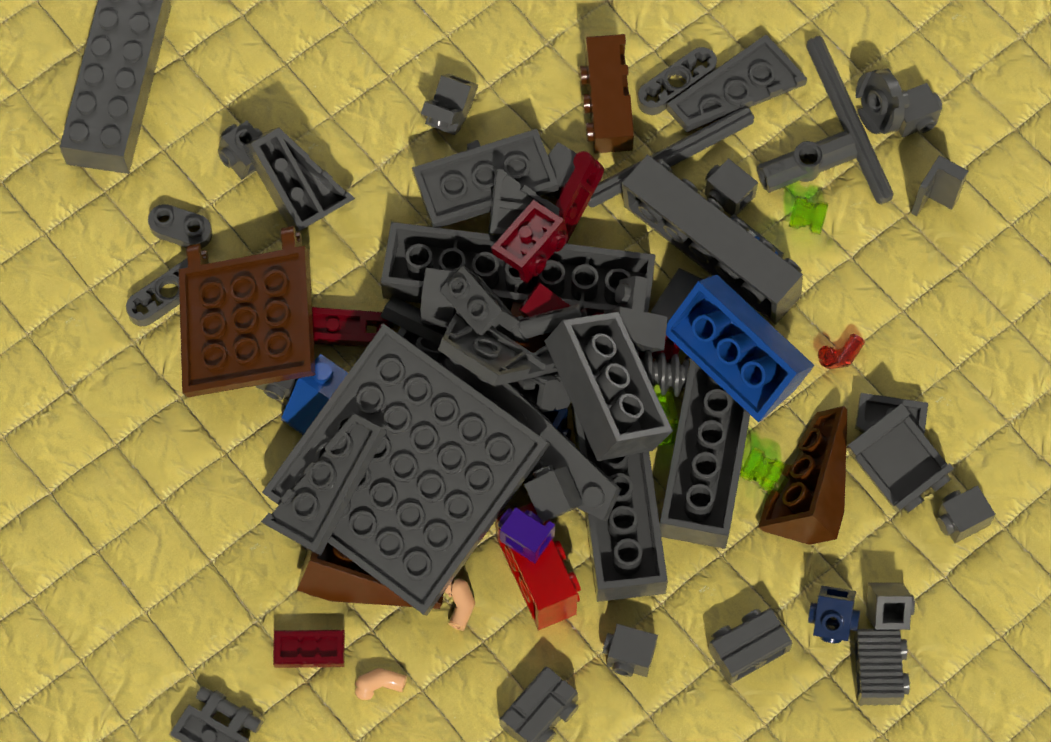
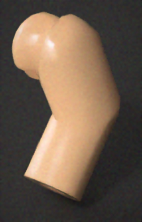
M454 578L445 590V593L453 598L456 605L449 625L464 631L474 609L475 600L468 582L462 578Z
M376 668L358 677L355 682L357 686L355 695L359 699L370 700L374 695V690L381 687L403 692L407 675L383 668Z

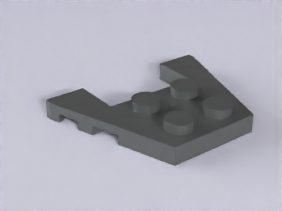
M457 310L438 348L452 362L462 365L476 374L481 381L492 386L558 372L546 345L532 353L493 327H490L483 335H479Z

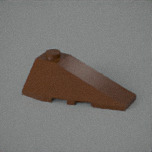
M845 406L820 411L815 414L798 444L801 450L792 465L787 464L782 472L785 479L778 491L772 490L766 499L758 526L761 531L808 545L837 539L845 511L848 414Z
M326 544L321 555L309 549L307 550L301 568L297 591L334 602L413 607L331 544ZM444 593L432 609L441 608Z

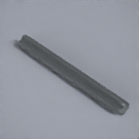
M821 36L811 38L807 41L806 48L843 130L851 134L855 141L858 152L857 161L878 204L889 202L892 200L894 193L825 41Z
M743 107L650 157L654 160L661 159L671 167L753 124L754 115L748 107ZM641 161L599 182L588 206L593 208L622 193V182Z

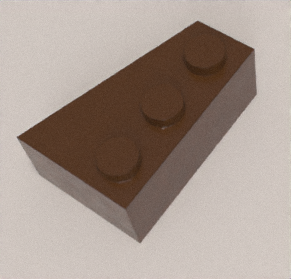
M625 34L586 37L585 65L580 66L581 85H587L588 94H583L584 113H590L591 122L586 123L587 142H593L594 154L633 151L634 131L631 96L629 95L627 76L629 75L628 65L625 64Z

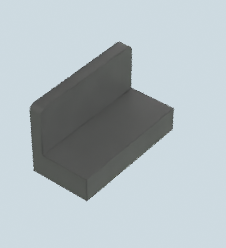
M939 155L919 187L911 214L918 216L928 198L952 210L959 199L968 170Z

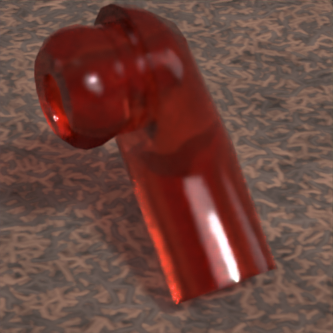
M851 334L841 349L829 348L827 345L823 346L818 351L819 363L827 369L848 367L862 349L865 341L860 336Z

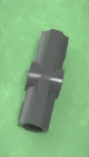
M845 130L818 142H802L796 147L795 151L757 165V173L762 187L770 193L798 181H813L820 172L856 159L858 152L854 139ZM809 159L813 161V164H805L801 160Z

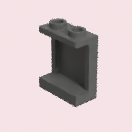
M903 404L896 407L846 447V450L896 513L903 508L907 513L912 511L924 501L920 495L930 487L935 492L951 480L948 473L954 469L950 463L947 464L912 421L909 417L910 412Z

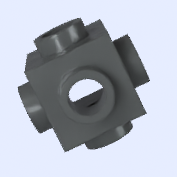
M248 120L239 126L233 124L225 129L221 134L218 154L223 164L228 168L231 167L241 180L256 171L243 145L263 134L258 128H253Z

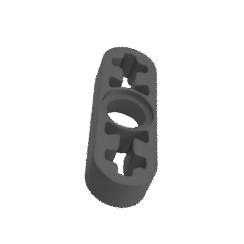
M705 47L696 48L645 83L638 92L639 109L647 115H657L667 109V103L716 70L717 58L715 53ZM699 60L701 63L707 61V67L705 68L703 65L695 68L696 61ZM680 75L686 80V84L682 87H673L669 84L668 79L671 76ZM647 95L651 97L658 95V102L655 103L653 100L647 102Z
M187 258L128 299L126 310L133 324L148 326L180 304L179 290L171 298L163 297L160 291L166 284H175L179 288V269L188 267ZM155 294L156 299L160 304L159 306H157L156 302L152 300L151 295ZM141 304L143 307H147L148 313L143 315L142 312H137L136 307Z

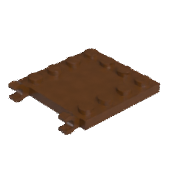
M295 226L281 228L282 250L208 263V252L206 250L201 251L200 243L187 246L188 267L179 269L182 393L187 398L315 375L309 250L302 246L301 233H295Z

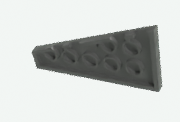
M456 364L452 372L454 375L550 443V446L523 483L534 480L533 472L552 464L554 470L567 466L584 504L578 507V509L603 521H607L621 488L593 461L589 460L577 449L575 444L567 436H564L516 387H513L510 383L492 386L481 381L476 374L462 365Z

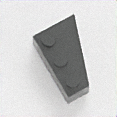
M280 128L271 129L243 145L245 152L288 227L295 226V231H301L355 199L349 192H346L338 185L325 170L323 171L310 159L309 155Z

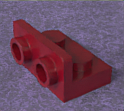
M533 200L491 247L492 253L518 270L521 280L528 283L533 276H538L544 270L547 260L554 252H559L565 246L568 238L565 220Z

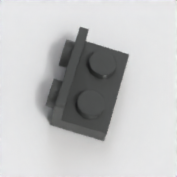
M464 266L440 289L446 299L479 335H483L491 326L496 328L498 325L511 331L519 323V320L483 279Z

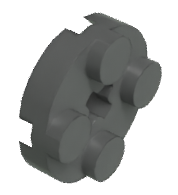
M882 68L864 73L857 83L856 98H861L863 107L858 109V113L864 126L873 134H888L898 131L904 119L905 109L910 105L908 93L905 90H901L900 84L889 68Z

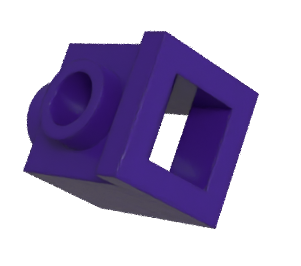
M516 507L514 510L508 509L498 523V527H500V541L533 563H536L555 536V524L549 521L544 526L542 525V519L531 511L526 510L522 512Z

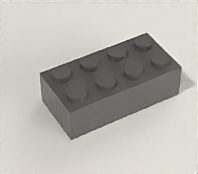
M619 312L563 320L547 337L545 344L597 461L653 451L673 432Z

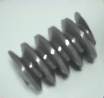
M651 350L645 351L640 360L653 389L656 385H659L661 395H665L671 386L673 387L675 397H679L682 389L686 386L689 356L687 355L683 363L680 364L678 354L674 353L669 362H667L664 352H659L656 360H653Z

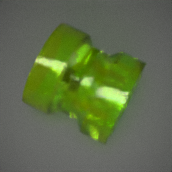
M797 195L789 227L800 229L809 225L811 233L821 235L829 203L822 201L813 203L809 202L806 197Z
M754 447L743 465L739 477L746 481H756L761 489L770 493L781 476L786 463L777 458L770 459L766 457L764 451Z

